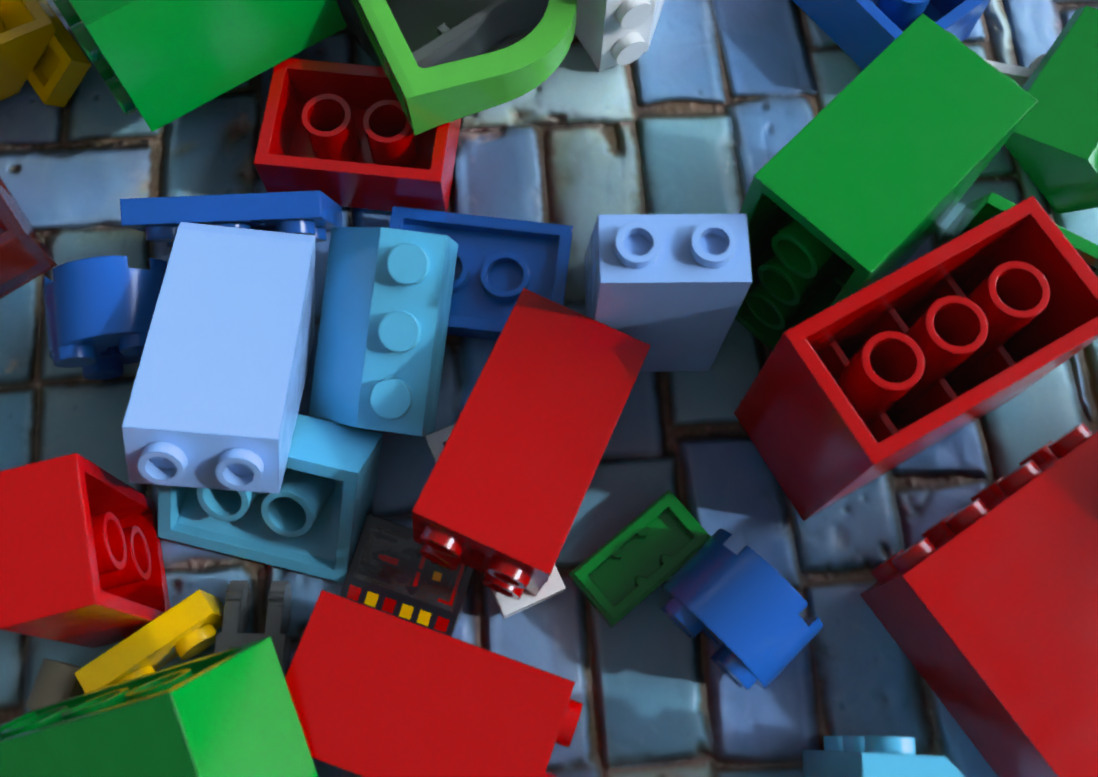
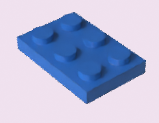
M320 190L120 199L122 226L145 232L146 241L167 242V247L171 248L173 247L180 222L314 235L315 242L327 241L326 231H331L332 227H343L342 207Z
M392 207L389 228L448 235L458 244L447 335L498 340L523 288L564 306L573 226Z

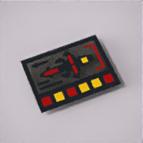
M367 513L340 596L452 637L461 617L476 570L460 563L455 571L431 562L419 553L423 545L413 541V529Z

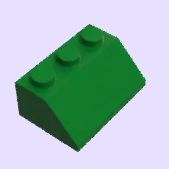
M1084 6L1076 9L1023 86V89L1036 98L1038 102L1004 144L1057 214L1098 208V9Z

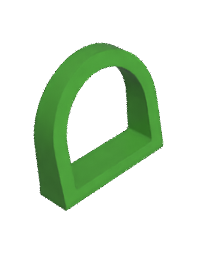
M350 0L414 135L504 104L535 89L564 60L573 41L577 21V0H549L548 7L539 24L532 32L515 44L490 53L421 68L417 65L386 0Z

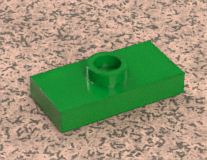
M668 489L572 570L568 577L612 628L674 575L711 536Z

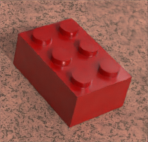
M288 58L274 66L253 164L268 193L320 190L342 207L392 211V207L396 206L448 212L461 119L414 135L382 67Z
M78 453L0 471V630L97 648L123 641L171 609L161 541L158 537L155 501Z

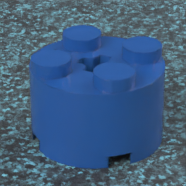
M100 256L67 262L53 268V281L45 276L42 280L49 356L53 360V364L61 368L82 367L83 378L102 380L122 376L124 374L123 365L140 362L168 262L149 258L150 270L129 268L127 256Z
M718 529L662 587L663 592L670 600L661 610L689 638L692 636L695 638L699 632L707 637L718 648L710 659L739 688L743 686L746 690H749L756 683L762 689H766L823 628V623L819 617L803 620L799 613L808 603L797 590L749 546L746 545L737 555L723 544L732 534L724 529Z

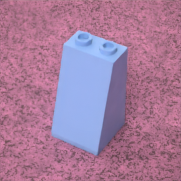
M747 214L598 215L584 257L586 316L651 345L640 372L710 371L752 283Z
M180 222L122 424L129 483L280 494L314 345V235Z

